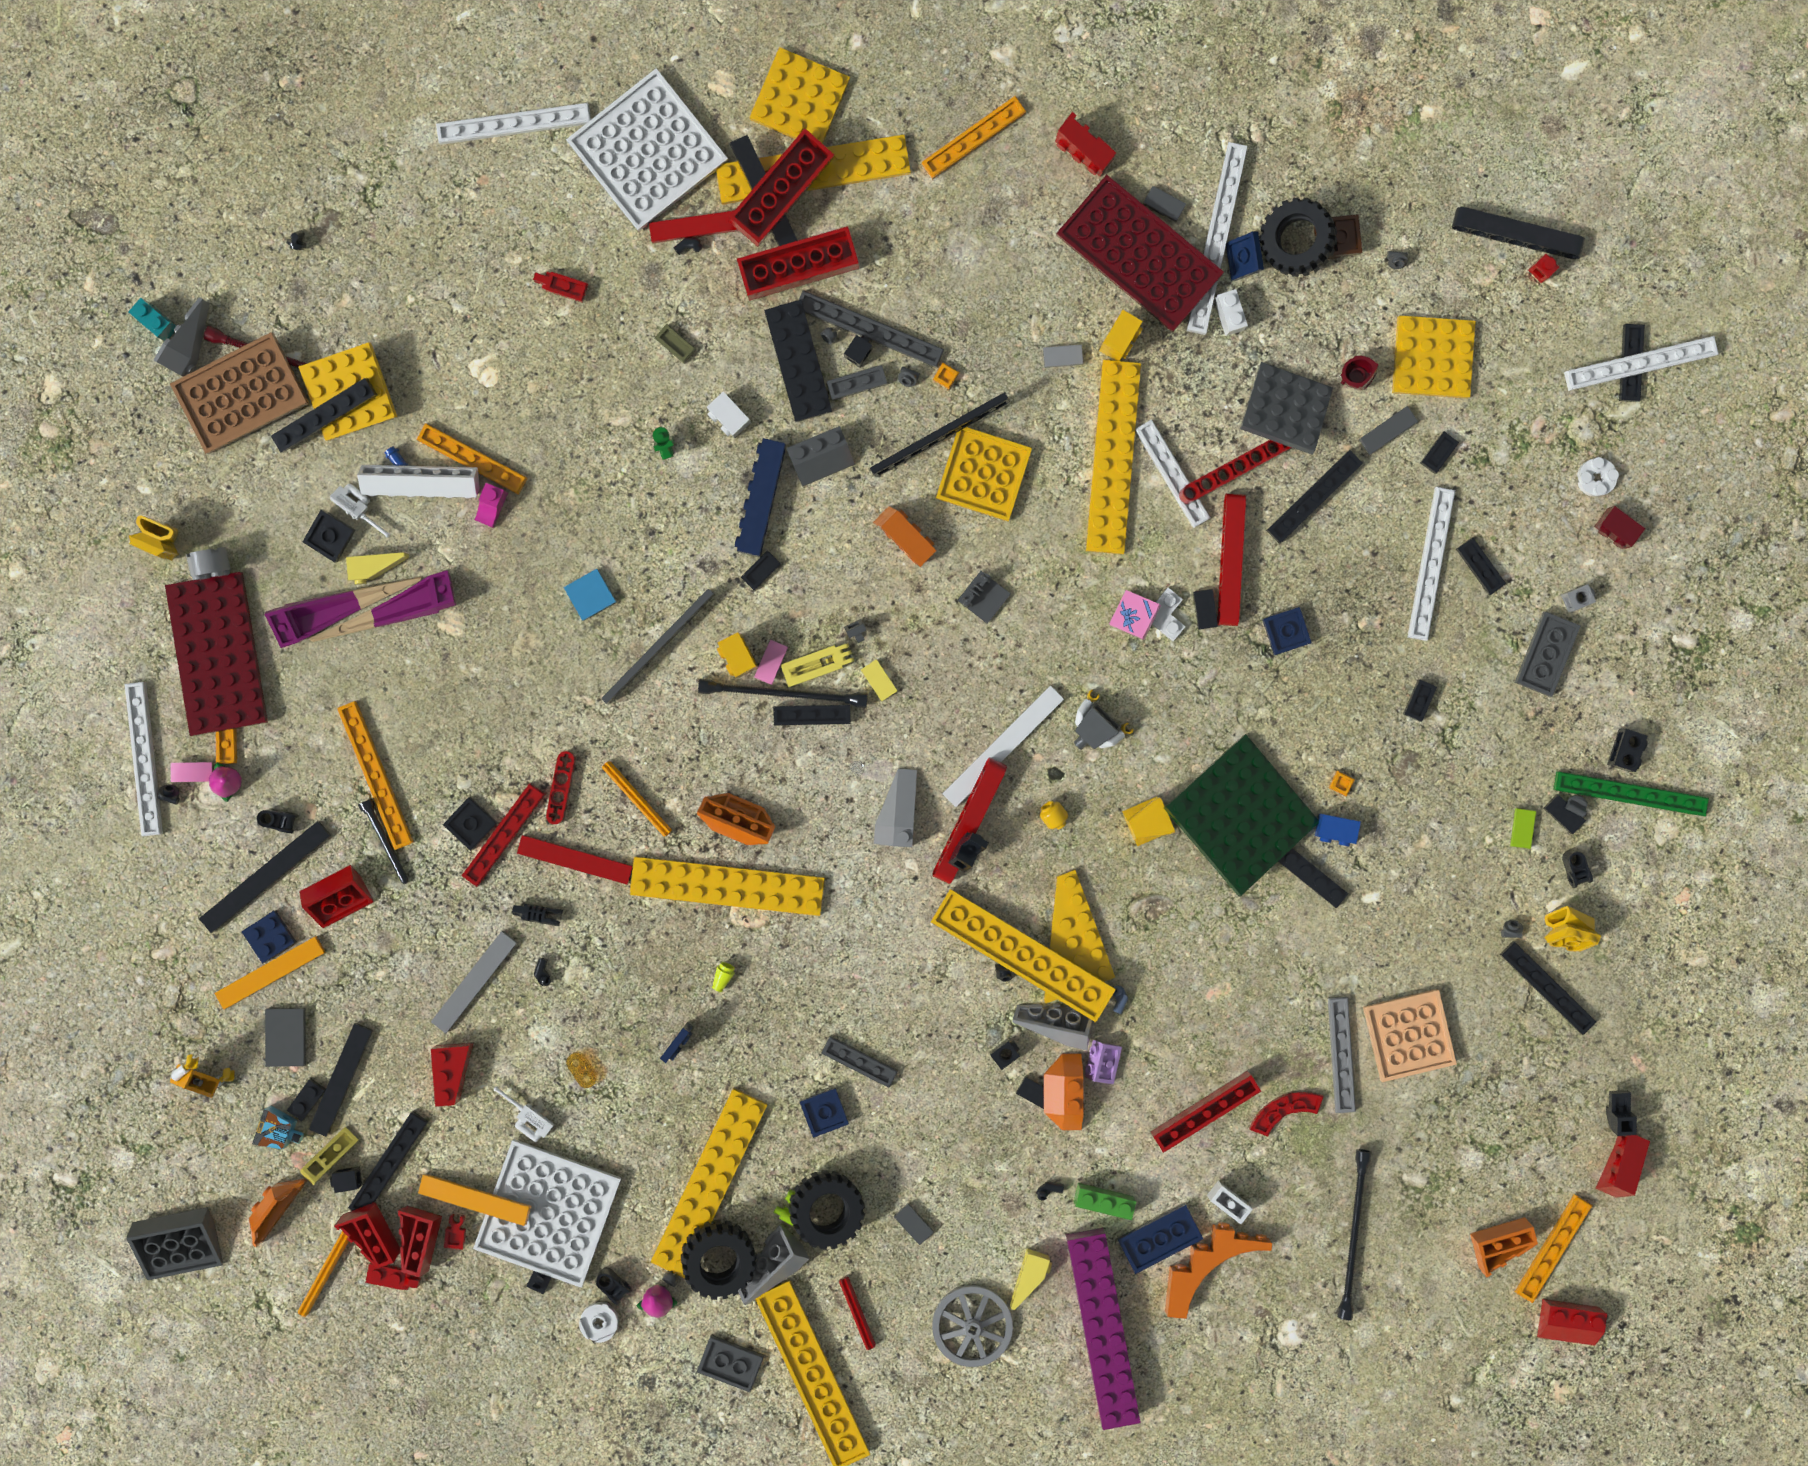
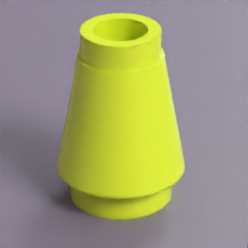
M721 962L717 966L712 988L722 992L735 974V967L729 963Z

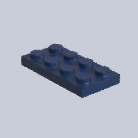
M1184 1203L1118 1237L1117 1240L1134 1273L1137 1274L1203 1240V1237Z

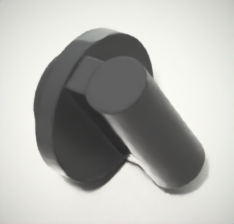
M1388 251L1387 259L1389 266L1392 269L1405 267L1408 263V252Z
M902 366L898 380L902 385L912 387L916 384L920 373Z
M1572 796L1568 799L1565 808L1584 817L1587 813L1588 802L1582 796Z
M1516 920L1506 921L1501 931V937L1522 938L1523 925Z

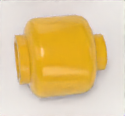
M1048 801L1041 807L1040 818L1049 829L1057 828L1059 830L1066 825L1068 813L1060 802Z

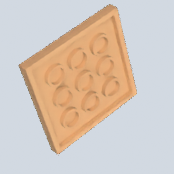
M1438 989L1363 1006L1381 1082L1457 1065Z

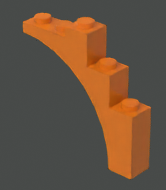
M1219 1222L1218 1225L1213 1224L1210 1247L1204 1243L1191 1245L1189 1268L1184 1264H1175V1266H1170L1165 1304L1167 1317L1187 1319L1189 1305L1196 1289L1216 1266L1241 1253L1272 1251L1270 1239L1262 1234H1256V1236H1248L1244 1232H1237L1235 1234L1234 1229L1228 1223Z

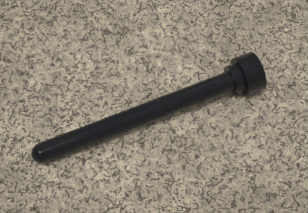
M371 798L358 804L360 811L367 814L401 883L407 884L409 879L374 812L375 803Z

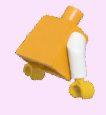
M190 1054L187 1055L186 1063L178 1064L172 1071L170 1083L212 1098L217 1087L224 1084V1081L230 1082L234 1080L235 1070L230 1071V1068L223 1069L222 1077H212L194 1070L198 1067L199 1057L193 1059V1055Z

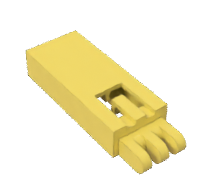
M849 644L838 647L834 645L781 664L788 687L843 668V665L854 662V658L847 660L845 656L852 654L851 650L844 653L842 650L847 649ZM832 655V657L825 660L827 664L834 663L822 667L820 659Z

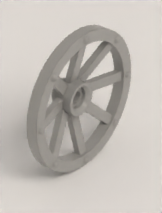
M965 1285L953 1289L938 1303L933 1315L932 1330L936 1345L946 1358L961 1366L979 1367L995 1361L1004 1353L1012 1337L1013 1322L1010 1310L999 1294L984 1286ZM975 1293L983 1295L975 1316H971L964 1294ZM957 1297L960 1299L966 1317L965 1320L945 1310V1307ZM990 1298L998 1304L1002 1312L980 1321ZM941 1315L963 1328L940 1334L939 1322ZM1005 1318L1006 1328L1004 1337L982 1329ZM970 1326H974L976 1329L971 1331ZM966 1335L956 1354L943 1342L946 1339ZM981 1335L1000 1342V1344L994 1351L986 1355L979 1336ZM971 1338L975 1341L980 1354L979 1358L962 1357Z

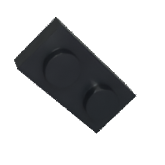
M1418 679L1403 715L1422 722L1437 686Z
M312 1078L309 1079L286 1111L301 1122L304 1121L324 1094L326 1088Z

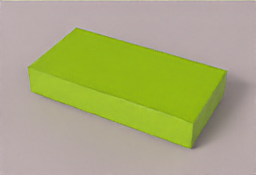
M1515 808L1510 846L1531 849L1536 811Z

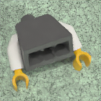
M1093 690L1088 692L1087 699L1083 701L1076 714L1075 724L1077 728L1075 732L1079 737L1074 741V744L1081 750L1087 744L1093 749L1097 747H1113L1125 737V734H1131L1134 729H1130L1128 732L1125 730L1126 725L1129 723H1124L1120 726L1095 702L1099 698V694L1096 698L1090 696Z

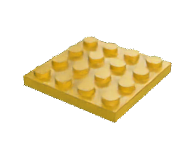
M779 47L749 118L751 121L794 139L805 128L823 144L848 86L850 77Z
M1398 316L1392 393L1470 398L1476 321Z
M371 342L299 366L314 409L364 378L369 379L377 393V396L321 429L325 441L397 418Z
M968 427L956 433L936 499L1009 522L1032 448Z

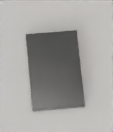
M266 1008L265 1067L305 1066L306 1009Z
M710 1335L697 1373L750 1393L764 1355Z

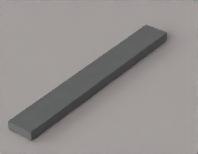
M804 290L802 291L799 300H802L806 314L858 336L863 335L875 343L937 368L944 349Z
M707 589L602 697V700L606 704H610L715 594L710 589Z

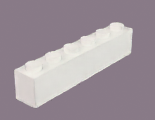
M361 465L357 474L361 495L477 498L480 489L477 467Z

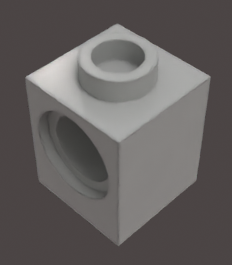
M1589 584L1561 594L1568 612L1576 611L1596 602L1594 598L1595 592L1589 587ZM1578 593H1581L1583 596L1582 602H1579L1577 599Z

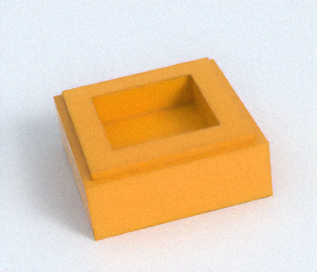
M942 363L933 380L950 389L959 372Z
M1336 771L1328 788L1347 796L1355 779Z

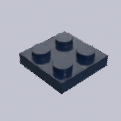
M1252 231L1226 242L1231 281H1237L1264 270L1258 231Z
M1300 607L1262 619L1273 655L1312 643Z
M276 910L241 931L262 964L296 943L295 938Z
M687 1022L661 1056L660 1060L664 1063H667L669 1059L673 1061L682 1049L679 1045H685L692 1036L691 1029L693 1026Z
M836 1087L800 1100L801 1108L813 1138L849 1125Z

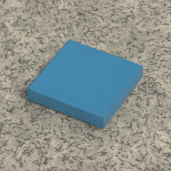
M598 569L563 587L582 621L616 603Z

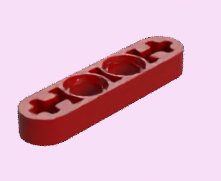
M570 751L561 752L556 761L546 812L547 821L553 825L561 823L565 818L576 762L575 755ZM566 754L571 759V762H567L566 768H570V772L559 770L560 767H564L565 761L562 760V757H566ZM560 773H565L568 776L565 784H561L558 781ZM556 792L564 794V800L561 803L556 802L554 799ZM552 804L563 806L562 809L558 808L557 814L560 815V818L556 819V821H553L554 818L551 817V813H555L556 807L552 808Z

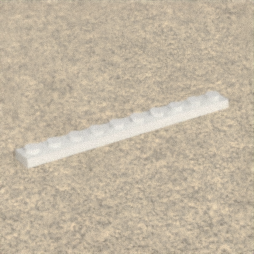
M1232 142L1227 144L1203 253L1220 269L1247 151V146ZM1217 282L1190 312L1186 331L1206 334Z

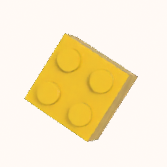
M1122 310L1099 351L1115 361H1120L1121 357L1125 359L1133 346L1130 342L1135 343L1143 329L1140 327L1143 321Z
M737 632L718 642L719 647L717 651L721 658H726L728 664L725 666L730 676L740 678L758 669V665L741 633Z

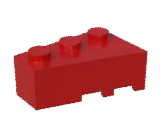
M1072 111L1058 129L1055 140L1056 145L1063 152H1069L1077 163L1082 162L1087 166V170L1090 173L1101 177L1114 160L1116 152L1100 137L1096 138L1089 133L1088 130L1090 128L1086 124L1082 126L1075 120L1077 115Z
M474 1042L436 1045L431 1048L435 1107L452 1106L460 1101Z
M1638 1135L1618 1136L1595 1189L1615 1198L1635 1196L1650 1141Z
M376 1202L342 1214L334 1225L337 1230L341 1229L348 1236L347 1240L350 1243L354 1242L361 1249L360 1253L377 1269L394 1263L400 1254V1247Z
M407 1205L398 1210L401 1227L399 1228V1235H401L402 1243L400 1247L401 1271L421 1277L429 1272L442 1216Z

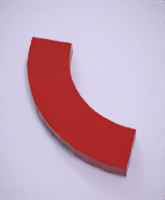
M1292 1092L1279 1096L1266 1104L1258 1112L1249 1129L1268 1137L1272 1128L1288 1114L1298 1112L1318 1114L1324 1096L1312 1092Z

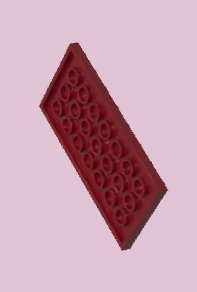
M1107 174L1056 233V236L1171 332L1178 328L1224 274L1223 270Z
M243 572L165 585L189 735L197 736L268 723Z

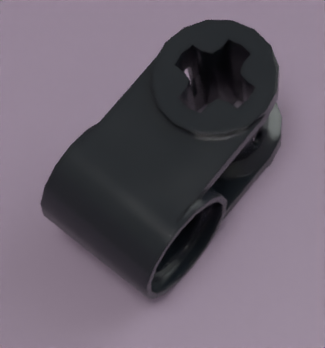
M267 809L258 813L257 822L262 827L293 834V825L298 814ZM266 813H269L272 817L270 823H267L264 819Z
M1574 850L1565 851L1562 861L1571 887L1577 888L1578 885L1585 882H1593V876L1585 855ZM1576 855L1577 860L1572 864L1571 859Z
M606 1267L599 1271L596 1278V1286L611 1302L619 1305L621 1299L627 1293L630 1294L632 1292L631 1286L611 1268ZM607 1276L609 1277L610 1281L604 1282L602 1281L601 1277Z

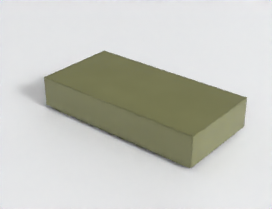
M668 324L655 336V340L683 364L696 351L694 346Z

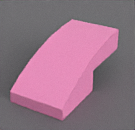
M770 640L754 678L772 685L788 647Z
M212 762L171 763V782H209V777L212 774Z

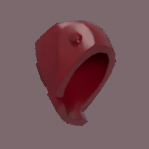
M1362 355L1354 356L1344 364L1342 374L1340 375L1342 378L1340 383L1363 391L1375 378L1379 364L1369 357Z

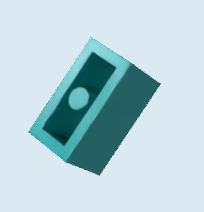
M141 297L128 311V313L163 341L169 339L175 333L176 325L151 303Z

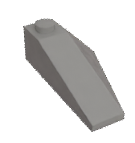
M200 297L186 313V321L180 326L177 325L174 331L176 333L172 339L164 341L154 358L155 362L183 377L196 371L210 303Z
M897 770L875 824L874 844L912 847L917 770Z
M1059 1003L1053 1004V1006H1042L1040 1004L1017 1005L1012 1020L1015 1024L1061 1044L1082 1050L1088 1049L1094 1021L1068 1005L1060 1006Z
M779 1225L764 1242L766 1246L756 1256V1270L752 1271L754 1275L752 1280L746 1281L748 1286L744 1290L741 1288L738 1290L744 1305L749 1304L797 1272L809 1260L803 1244L783 1225Z

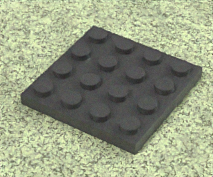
M1261 362L1240 429L1313 455L1333 387Z

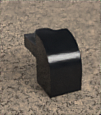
M967 832L958 842L948 863L966 872L973 867L977 855L987 848L989 842L984 840L979 834Z
M1628 1090L1609 1091V1107H1606V1115L1611 1130L1617 1136L1637 1135V1116L1631 1112V1092Z

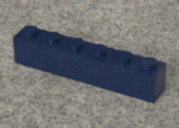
M763 438L762 443H758L756 454H759L758 461H754L752 472L755 474L753 480H750L748 485L750 496L749 499H745L743 507L746 513L744 518L741 517L739 529L742 530L740 536H737L735 540V547H737L738 553L761 557L786 451L785 443Z

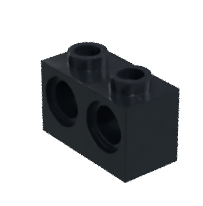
M1618 729L1607 765L1628 772H1636L1641 766V756L1647 748L1648 736L1629 729ZM1631 737H1633L1635 740V744L1633 746H1631L1629 743ZM1626 755L1629 758V762L1627 765H1625L1623 761Z

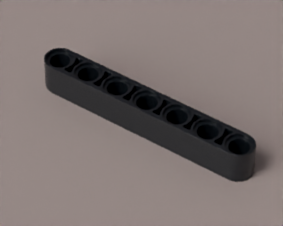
M1466 207L1456 208L1452 229L1569 259H1580L1585 238L1580 235Z

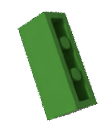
M1078 1183L1074 1204L1078 1208L1132 1220L1136 1200L1131 1195Z

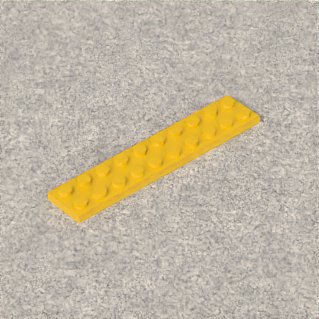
M905 135L827 147L834 154L833 160L806 191L910 175ZM782 154L759 158L765 173L769 171ZM738 161L724 163L716 169L722 205L742 202L752 191Z
M1102 361L1085 550L1088 552L1124 555L1141 363Z
M635 856L630 895L820 916L825 877Z
M952 889L949 890L931 920V923L1094 1022H1097L1116 990L1114 987Z
M735 1088L732 1089L651 1259V1263L668 1271H673L672 1273H677L678 1276L685 1278L681 1263L683 1244L687 1243L686 1238L689 1234H695L694 1229L696 1227L702 1228L704 1223L708 1221L710 1224L712 1223L767 1107V1103Z
M790 1279L774 1286L755 1300L832 1465L848 1466L869 1456L870 1450Z

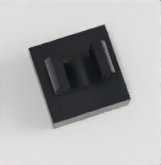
M533 1271L526 1287L544 1294L552 1277Z

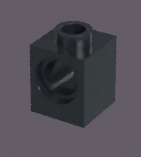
M856 334L844 352V358L860 368L873 349L871 340L863 335L860 337Z
M1007 1038L989 1053L999 1068L1003 1070L1020 1057L1018 1053L1020 1048L1014 1040L1010 1042ZM1003 1049H1010L1011 1055L1009 1057H1002L1001 1051Z
M360 1166L338 1169L332 1173L330 1184L334 1188V1193L357 1190L363 1185Z

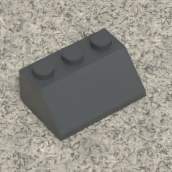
M840 426L786 448L802 487L855 465Z

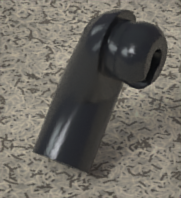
M684 238L673 249L680 255L688 248H693L695 252H699L702 250L703 245L698 238Z
M539 957L534 976L540 985L548 986L551 983V978L545 970L548 960Z
M1050 1181L1045 1182L1037 1189L1038 1199L1044 1201L1052 1192L1063 1194L1064 1184Z

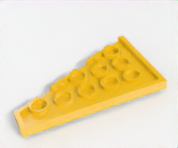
M1076 870L1058 875L1056 879L1049 949L1104 982L1116 978ZM1045 992V1004L1057 1000Z

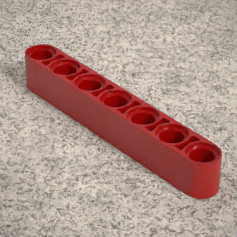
M1268 440L1187 484L1181 489L1179 498L1185 504L1193 503L1290 450L1292 447ZM1270 444L1275 446V453L1269 450ZM1253 453L1259 456V462L1253 460ZM1236 462L1242 464L1243 471L1237 470ZM1220 471L1226 474V480H1222L1219 477ZM1203 480L1209 482L1210 489H1205L1203 487ZM1187 489L1193 492V498L1186 496L1185 492Z
M1226 493L1224 497L1217 623L1223 626H1238L1246 510L1245 494Z
M990 757L987 759L933 870V877L948 884H951L954 880L958 868L948 863L960 839L967 832L976 834L1005 775L1007 765Z

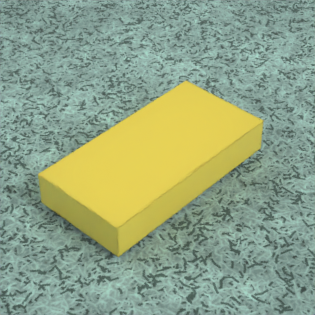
M877 659L861 669L881 702L897 692V689Z

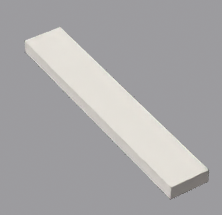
M1152 419L1136 428V434L1191 526L1195 528L1210 519L1200 499L1190 504H1185L1180 500L1179 493L1181 489L1190 482ZM1187 489L1185 492L1186 496L1193 498V492Z

